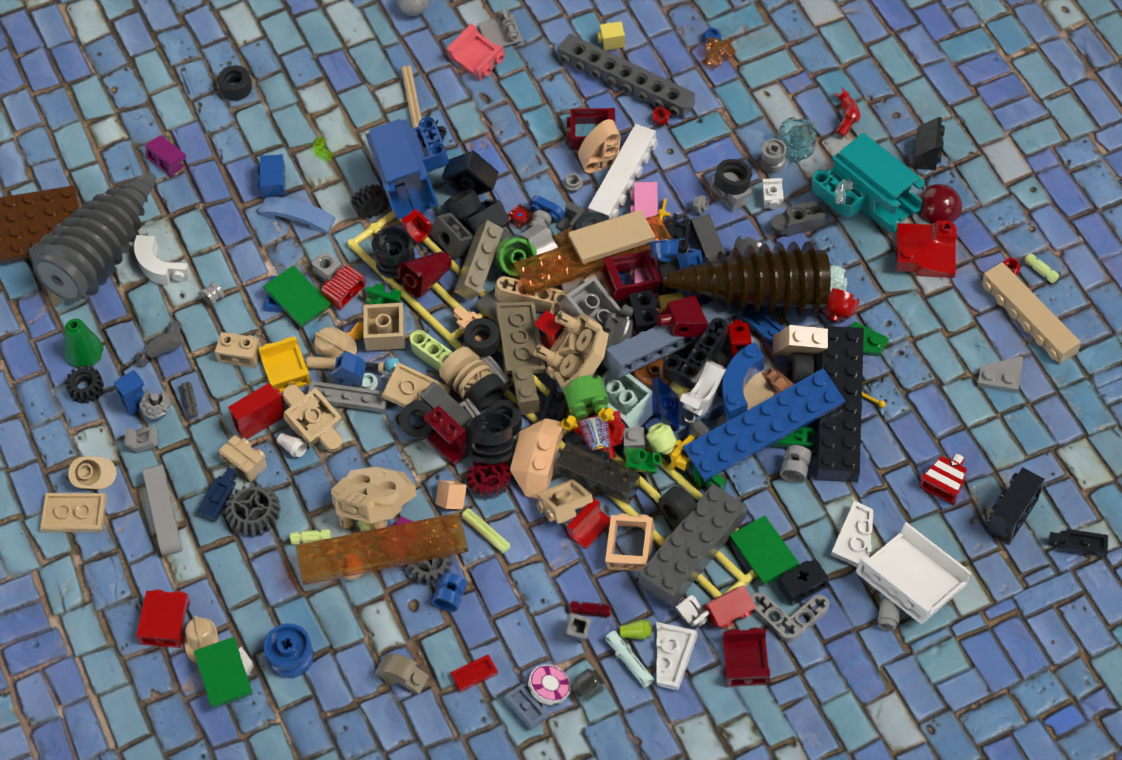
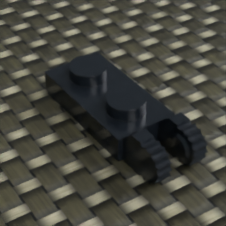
M673 213L669 225L668 240L685 238L679 241L678 251L684 254L688 250L689 217L684 216L681 223L677 222L678 214Z

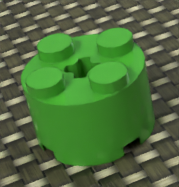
M519 237L502 239L494 255L496 267L502 273L515 277L529 274L537 261V251L534 245L526 239ZM514 253L518 255L515 257L516 260H513Z
M592 375L581 376L570 381L571 385L566 388V385L564 386L563 392L570 414L574 415L577 420L584 419L590 414H598L602 408L607 410L606 406L609 403V399L600 376H597L598 379L593 378Z

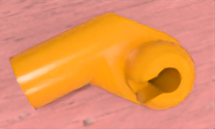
M356 322L352 330L345 333L350 335L355 341L360 340L364 335V322Z

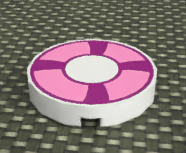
M541 665L536 667L529 676L528 688L530 686V693L541 703L546 705L560 704L570 693V679L558 667Z

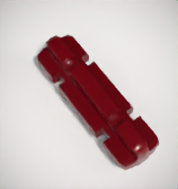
M571 601L570 613L578 614L581 612L583 615L592 616L601 614L602 617H610L611 605L602 604V606H599V603L582 602L580 604V601Z

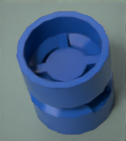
M443 573L432 603L444 611L456 612L461 602L460 596H463L466 590L467 581L459 575Z

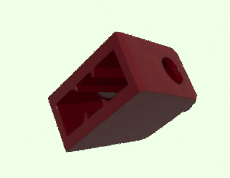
M695 295L667 303L664 314L657 315L658 326H668L674 337H701L708 326V321Z

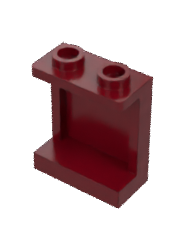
M439 405L424 416V420L435 430L427 437V442L455 467L469 455L466 430Z
M753 627L748 630L729 629L723 631L726 686L770 685L766 629Z

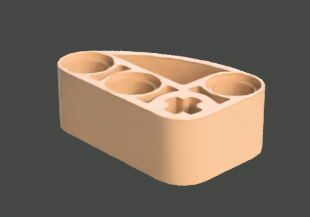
M609 119L601 122L588 134L581 144L578 158L586 173H593L611 167L618 156L621 136L613 120Z

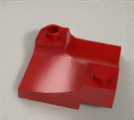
M937 220L934 224L897 223V271L916 272V276L955 278L957 237L955 224L942 220Z

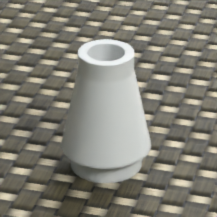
M284 433L277 437V444L281 445L293 457H301L306 452L307 444L304 442V439Z

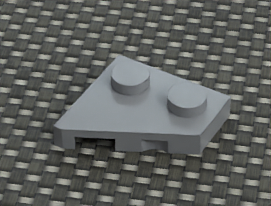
M1023 357L982 365L977 387L1018 393Z

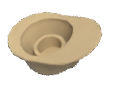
M325 327L315 333L314 348L319 355L325 358L336 359L345 350L352 354L357 352L355 340L337 328Z
M78 457L71 463L68 470L70 482L75 487L86 489H105L115 481L117 475L113 462L103 457Z
M196 615L184 628L185 650L192 662L197 663L194 650L219 642L216 626L210 619Z

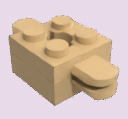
M296 385L286 387L283 392V400L290 408L284 412V420L300 438L304 439L309 449L317 442H320L327 451H338L342 445V437L335 428L341 424L342 417L316 387L306 395Z

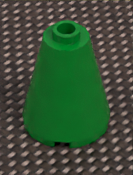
M69 320L64 328V355L67 362L77 368L76 366L84 368V365H87L89 368L97 364L101 360V355L104 351L101 340L82 320Z

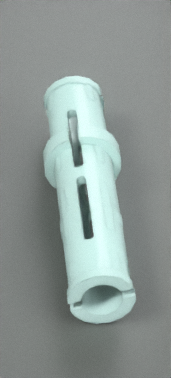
M616 631L610 632L605 637V640L616 652V657L626 664L644 688L648 687L653 683L654 678L633 654L630 645L625 644Z

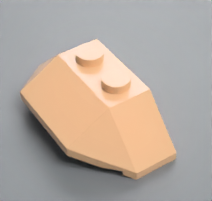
M545 418L520 431L510 471L526 497L538 499L537 493L545 491L550 487L564 432L560 421Z

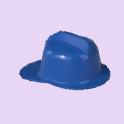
M685 238L651 241L646 245L650 246L654 258L659 259L660 262H670L672 257H675L678 253L679 241Z

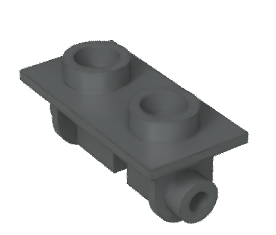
M609 312L606 315L603 331L609 334L606 349L611 345L619 344L625 318L616 317L617 314Z

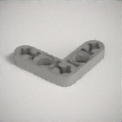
M759 592L751 597L756 607L752 611L775 634L788 643L797 640L824 617L829 610V600L824 595L814 596L790 617L766 594ZM756 601H763V606L760 604L756 606ZM816 603L819 605L821 603L824 604L823 608L818 607L815 613L812 612L816 608ZM776 613L780 616V619L773 622L768 616ZM806 614L811 620L807 623H802L798 617ZM793 629V634H785V630Z

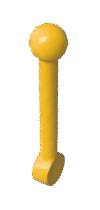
M862 392V397L878 404L879 408L886 406L885 401H879Z

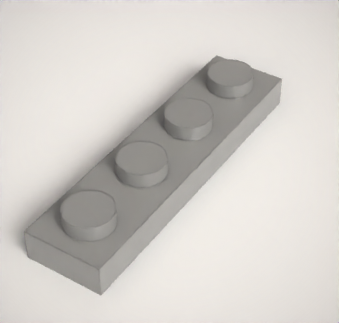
M311 381L308 390L309 393L316 387L331 405L385 413L388 400L381 397L384 391Z

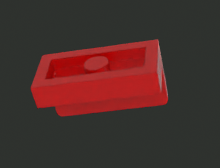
M593 498V502L587 504L567 525V536L587 549L608 528L611 518L600 510V502Z

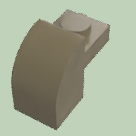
M399 654L384 655L375 671L376 675L389 684L400 683L414 694H420L429 677L428 674L416 667L417 663Z

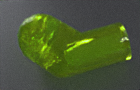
M322 136L316 137L313 141L315 154L330 161L334 153L325 149L324 142H326V139Z

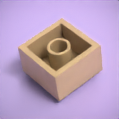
M403 303L363 305L366 351L405 349V312Z

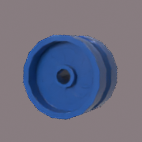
M285 623L276 626L265 638L264 651L270 669L276 675L282 678H296L302 676L310 669L314 660V652L309 635L302 627L296 624Z

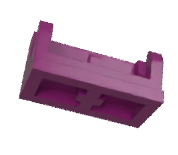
M162 135L145 144L146 158L168 176H174L173 174L185 166L180 162L186 158V154Z

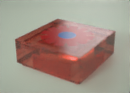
M521 204L507 214L510 222L519 229L530 222L533 216Z

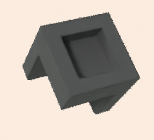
M569 201L565 206V217L558 224V229L567 234L574 231L576 221L585 214V209Z

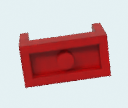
M546 310L534 324L535 327L545 333L541 337V343L546 348L551 349L565 326L556 323V316Z

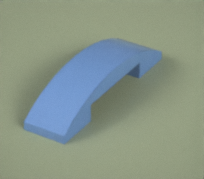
M282 197L265 198L258 211L259 215L272 219L280 216L309 224L312 230L326 234L329 233L335 221L333 215L320 208L298 200Z

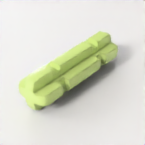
M1032 253L1026 256L1024 262L1028 266H1033L1032 269L1044 278L1047 277V280L1051 283H1055L1058 280L1059 274L1054 270L1051 271V268L1043 261L1037 260V257Z
M322 529L321 532L311 530L302 531L300 534L299 532L290 533L291 544L331 540L329 529Z

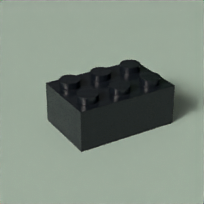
M1023 467L1019 473L1015 472L1010 479V487L1003 489L999 497L1001 499L999 504L994 503L989 512L991 516L987 521L989 525L987 533L1010 545L1038 502L1045 479Z

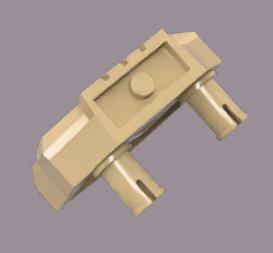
M559 311L557 314L561 318L556 315L555 322L565 327L550 350L541 344L536 346L540 351L534 349V356L546 361L547 374L557 380L562 389L565 385L568 388L571 385L570 381L578 377L593 375L605 355L609 334L603 331L602 326L595 319L584 313L573 318L565 312Z
M381 466L350 470L347 477H343L331 489L332 503L335 507L336 515H339L340 526L343 527L344 524V528L351 527L353 525L352 519L370 524L374 523V535L378 537H384L388 534L386 520L393 519L402 510L401 506L417 496L415 484L404 472Z

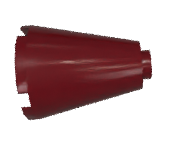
M440 251L403 262L398 267L399 280L403 279L405 283L403 288L409 295L414 298H421L451 268L452 259L449 254Z

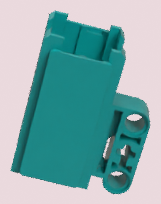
M864 132L841 149L840 154L837 153L832 157L834 165L829 171L820 169L815 171L812 176V191L844 217H852L862 210L888 232L896 231L897 223H901L912 213L916 214L921 210L922 199L911 191V187L913 185L918 190L924 191V180Z

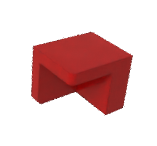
M417 209L401 220L403 229L409 232L411 238L417 244L430 236L431 222Z

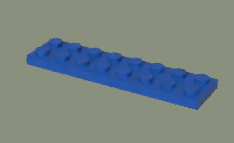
M823 368L684 445L683 450L703 481L706 482L844 405L845 399Z

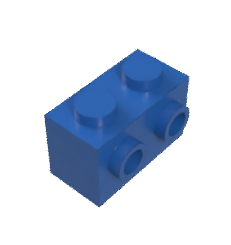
M283 154L260 156V164H257V173L260 175V179H257L258 190H261L263 197L285 196V162Z

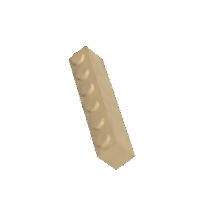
M1003 262L984 273L982 285L985 291L990 292L995 297L997 303L1003 306L1009 315L1021 324L1023 330L1031 334L1036 343L1048 352L1050 358L1062 364L1078 353L1081 341Z

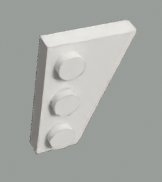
M856 501L853 502L830 554L831 556L857 568L864 556L867 555L870 558L873 509Z
M656 622L657 684L660 687L678 691L698 634L696 630Z

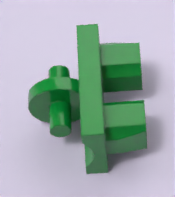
M378 283L373 287L368 286L365 290L367 293L366 304L369 305L400 303L402 298L400 290L393 289L388 293L385 292V287Z
M624 448L626 455L625 468L630 472L636 473L639 471L652 475L657 473V466L661 465L660 453H651L640 448Z

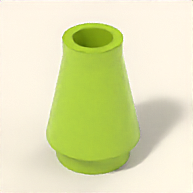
M641 619L620 626L621 638L647 640L648 637H652L650 620L645 621Z

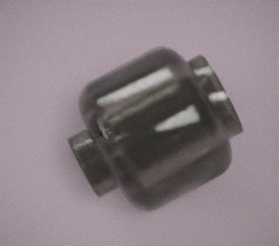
M588 668L573 679L575 687L572 689L579 699L583 697L585 700L590 701L604 691L603 685L605 682L596 669L592 671Z

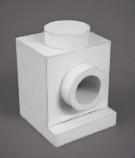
M782 178L763 179L762 195L764 209L783 208Z

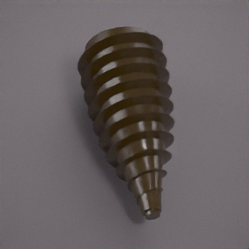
M794 241L788 245L786 250L781 242H777L772 251L766 243H763L757 253L752 245H748L743 255H741L738 248L734 247L727 258L722 251H719L714 261H710L705 257L701 264H690L689 267L677 268L676 270L663 273L662 283L667 287L697 293L698 297L700 294L711 297L712 304L716 298L724 300L726 309H728L733 301L739 304L741 312H743L746 304L753 306L755 314H758L761 306H765L770 316L773 315L775 308L779 307L782 309L785 317L788 315L790 308H795L799 317L803 315L804 309H810L813 317H816L819 309H825L828 304L831 272L827 252L825 250H815L810 241H806L801 250Z

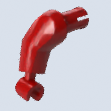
M841 87V94L839 95L835 92V96L841 100L840 104L844 109V119L835 131L841 136L846 137L853 124L859 122L861 113L853 98L850 97V94Z

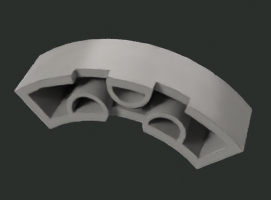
M538 223L519 234L521 238L534 245L537 251V261L540 263L537 267L546 278L549 277L555 283L554 287L556 289L570 293L584 283L582 270L576 268L563 255L554 242L553 234L549 227Z

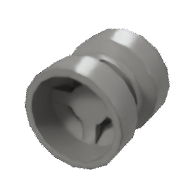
M537 210L532 216L533 221L530 222L528 229L538 223L545 227L549 226L552 217L545 211Z

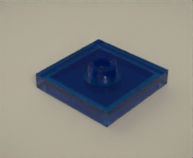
M659 377L652 379V413L663 424L669 425L672 431L675 432L680 430L679 395Z

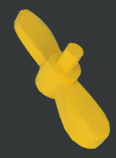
M667 198L663 199L661 209L658 212V229L662 227L663 218L665 216L670 217V213L665 210Z

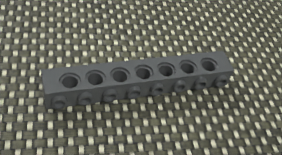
M569 34L558 47V60L562 63L575 67L577 70L585 72L595 79H600L612 87L623 90L626 94H631L641 101H646L656 108L663 107L672 116L684 120L695 105L694 92L572 34Z

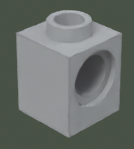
M324 251L314 259L312 263L313 273L324 282L330 281L335 277L337 270L342 268V263Z

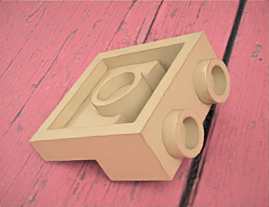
M574 479L537 493L539 501L537 502V508L541 514L546 513L550 522L555 521L558 524L576 517L575 509L582 508L586 504L593 502L592 494Z

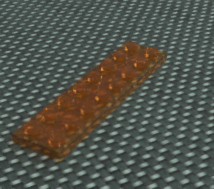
M658 214L646 218L656 236V241L672 240ZM571 243L514 262V269L527 294L531 295L601 271L604 258L647 250L651 254V249L649 245L645 244L582 264Z
M460 512L295 545L303 585L468 552Z

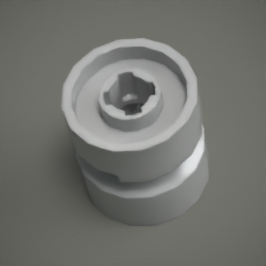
M768 139L762 145L761 167L769 174L780 173L785 168L786 145L779 139Z
M798 445L788 446L785 450L784 462L781 467V478L790 483L805 482L812 455L810 450Z

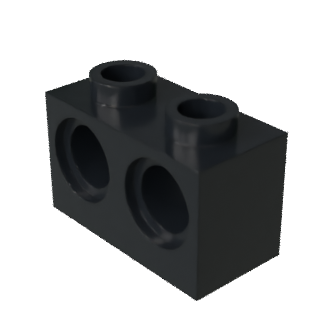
M652 290L629 294V306L633 308L632 318L636 334L638 335L640 332L650 330L656 326L657 315L662 313H658V297H654Z

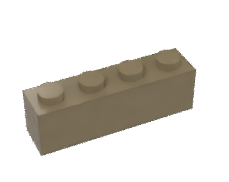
M488 220L477 227L455 287V293L470 301L481 294L503 228Z

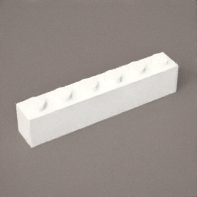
M638 124L634 125L590 203L588 213L602 214L608 220L618 217L619 208L624 206L628 192L633 190L635 179L641 176L644 163H648L651 151L657 147L658 139H656L655 130Z

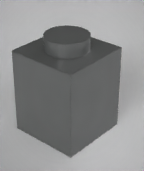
M570 613L567 616L562 636L580 642L585 641L592 619Z

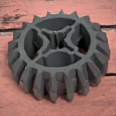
M251 483L249 488L243 485L241 491L235 489L236 495L230 494V501H226L227 508H225V514L227 515V522L230 523L232 529H236L238 534L243 532L246 537L249 533H252V536L255 537L257 532L263 535V530L267 529L270 531V525H276V519H280L279 512L281 511L279 498L273 490L270 491L269 487L265 486L262 488L260 483L257 487H254ZM260 500L266 502L269 507H264V504H260ZM237 513H242L243 516H246V519L240 518Z

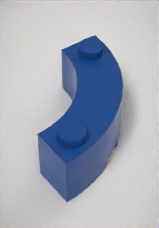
M756 342L749 344L739 351L725 371L722 386V406L727 421L747 411L748 403L744 396V387L754 375L764 370L765 357Z

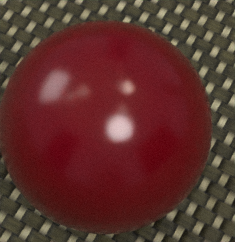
M934 184L928 186L919 195V198L922 199V204L918 214L924 221L930 224H934L937 220L953 223L962 213L961 197L954 188L948 185Z

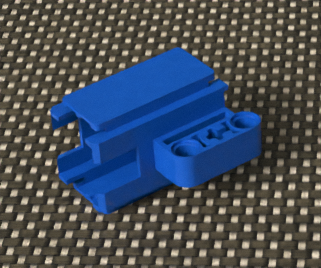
M425 117L419 121L418 127L410 129L407 119L402 121L397 119L370 129L369 133L365 134L395 218L400 220L415 209L423 212L437 206L438 201L427 173L446 166L449 158L435 120L431 117ZM421 141H424L426 147H423Z

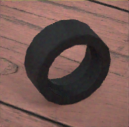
M726 159L718 164L714 177L715 185L719 190L730 195L745 193L751 182L752 171L741 160ZM727 172L736 173L744 180L732 181L723 174Z
M489 374L471 387L467 398L471 400L477 410H484L504 395L506 385L497 374Z

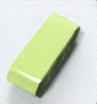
M422 330L414 331L410 335L412 352L440 372L442 364L453 352Z

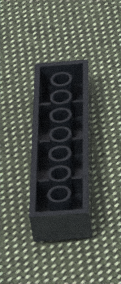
M824 326L823 328L828 329V348L822 351L821 369L824 368L845 399V404L819 418L817 480L858 483L861 450L864 328Z

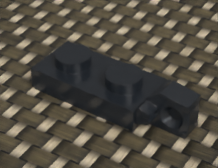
M1066 529V531H1060V533L1050 532L1048 545L1059 547L1060 550L1106 557L1109 535Z

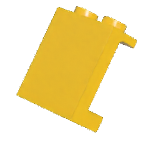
M296 336L287 337L281 341L272 344L268 343L258 348L268 381L273 388L277 387L282 393L290 385H296L299 388L310 385L309 371L305 365Z

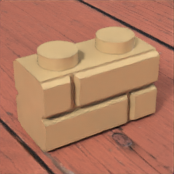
M234 435L227 444L219 449L221 460L248 481L252 482L267 466L265 454L260 449L254 450L250 442L245 438L240 439Z

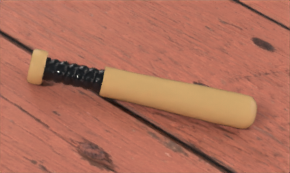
M309 356L306 358V367L333 370L336 359ZM384 362L377 364L366 363V370L378 371L380 374L384 373Z

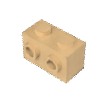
M221 332L215 349L217 361L219 363L256 368L260 356L258 348L261 347L259 338L252 335L243 336L233 332Z

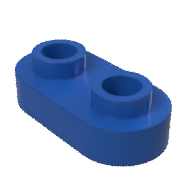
M535 195L529 202L530 209L533 212L537 210L547 212L552 217L551 222H561L565 216L564 210L559 205L541 196Z

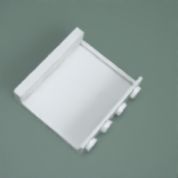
M907 522L904 524L902 531L870 558L867 555L864 556L856 571L859 576L921 625L964 589L972 575L968 569Z

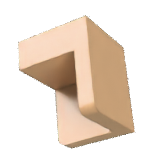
M439 480L435 504L445 509H463L467 485L458 481Z

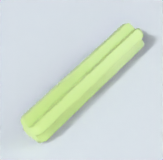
M467 508L462 513V519L501 553H506L510 549V543L471 509Z

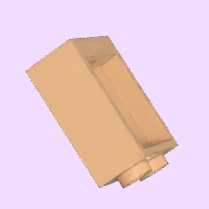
M624 513L611 515L605 559L608 569L642 571L651 560L655 528L652 517L648 515H638L636 517ZM617 526L646 528L643 556L614 554Z

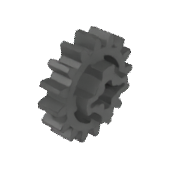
M430 539L429 544H426L423 540L422 546L415 544V551H409L410 557H407L408 570L413 578L418 576L420 583L423 579H426L427 584L430 583V580L438 583V578L443 573L451 572L449 566L453 565L451 552H448L446 545L441 547V541L433 544V540Z

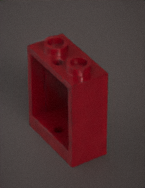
M615 108L570 109V117H567V128H570V131H567V143H571V150H579L584 139L587 137L576 136V124H597L610 119L616 125Z
M648 250L608 257L603 260L601 272L614 301L627 299L629 294L652 290L653 294L658 293L659 286L662 284L661 275L657 273L655 261L650 257ZM642 267L647 281L623 285L618 271Z

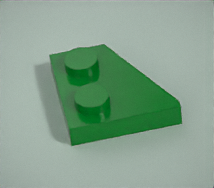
M855 321L850 326L864 328L863 355L879 357L888 344L889 338Z

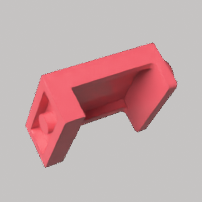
M472 23L447 47L450 58L481 81L506 56L501 45L497 47L479 34L477 27Z

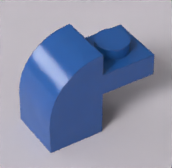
M345 350L336 358L332 375L339 378L338 385H356L361 387L366 363L359 356Z

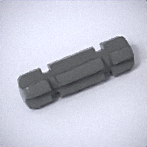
M182 383L181 388L187 415L189 418L198 417L199 413L192 383Z

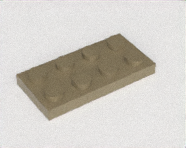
M535 302L496 303L495 313L505 375L512 374L513 369L527 366L532 367L533 374L544 373L546 369L544 360L534 356V349L540 351L536 346L541 344L539 329L534 324L537 320Z

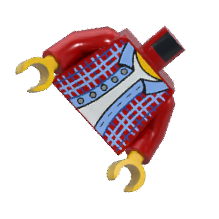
M602 408L598 415L578 420L577 423H575L576 418L573 415L563 419L561 422L562 428L565 430L572 429L581 436L588 445L589 450L601 449L604 460L616 458L613 446L623 443L625 425L621 421L620 410L614 411L612 408H607V410Z

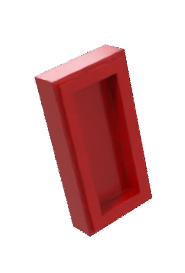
M489 654L450 672L461 693L498 675V670Z

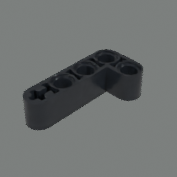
M720 317L714 318L687 359L674 354L667 355L663 360L664 377L685 388H694L706 362L714 360L727 339V321Z

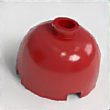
M832 288L826 308L820 310L828 317L829 321L839 323V320L845 321L850 319L856 313L860 299L857 298L855 300L852 293Z

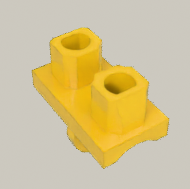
M690 434L683 442L677 440L673 451L667 454L671 458V463L667 468L672 471L676 467L684 471L689 468L691 461L683 450V446L695 440L696 437Z

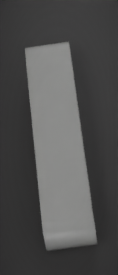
M163 464L142 469L161 554L164 556L182 551L181 539Z

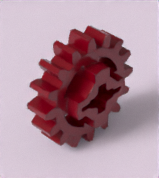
M473 461V467H468V486L473 489L474 494L479 492L481 498L484 494H487L488 499H491V494L499 497V491L505 493V486L510 487V467L505 465V461L496 464Z

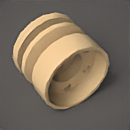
M467 346L461 347L450 354L442 364L439 373L440 377L465 400L471 387L481 378L493 374V370Z

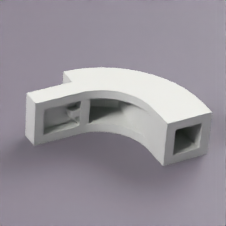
M136 235L134 243L135 255L142 273L148 279L166 286H170L171 280H190L191 273L188 263H172L159 260L156 257L158 244L155 236Z
M712 361L706 362L693 390L682 394L680 401L684 403L683 408L700 416L706 413L722 389L723 378L727 368Z

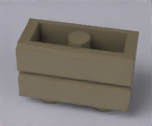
M527 366L513 369V383L521 415L539 412V400L532 367Z

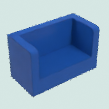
M132 370L114 381L121 403L131 416L141 411L139 403L144 394L142 389L144 382L136 371Z

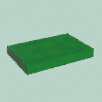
M294 265L263 286L264 291L301 328L331 307V303Z
M765 515L730 534L731 541L763 586L779 578L785 571L793 570L799 566V561Z
M235 637L194 650L212 709L253 695Z

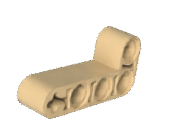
M500 277L497 280L494 292L495 298L499 301H534L536 311L545 312L548 310L560 318L561 316L557 313L563 310L558 304L568 294V292L510 277Z

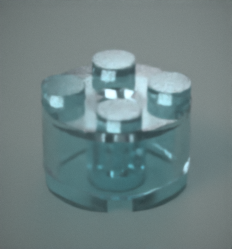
M791 117L781 123L778 139L786 145L787 159L798 163L810 157L815 151L816 127L810 120L803 117L801 119Z

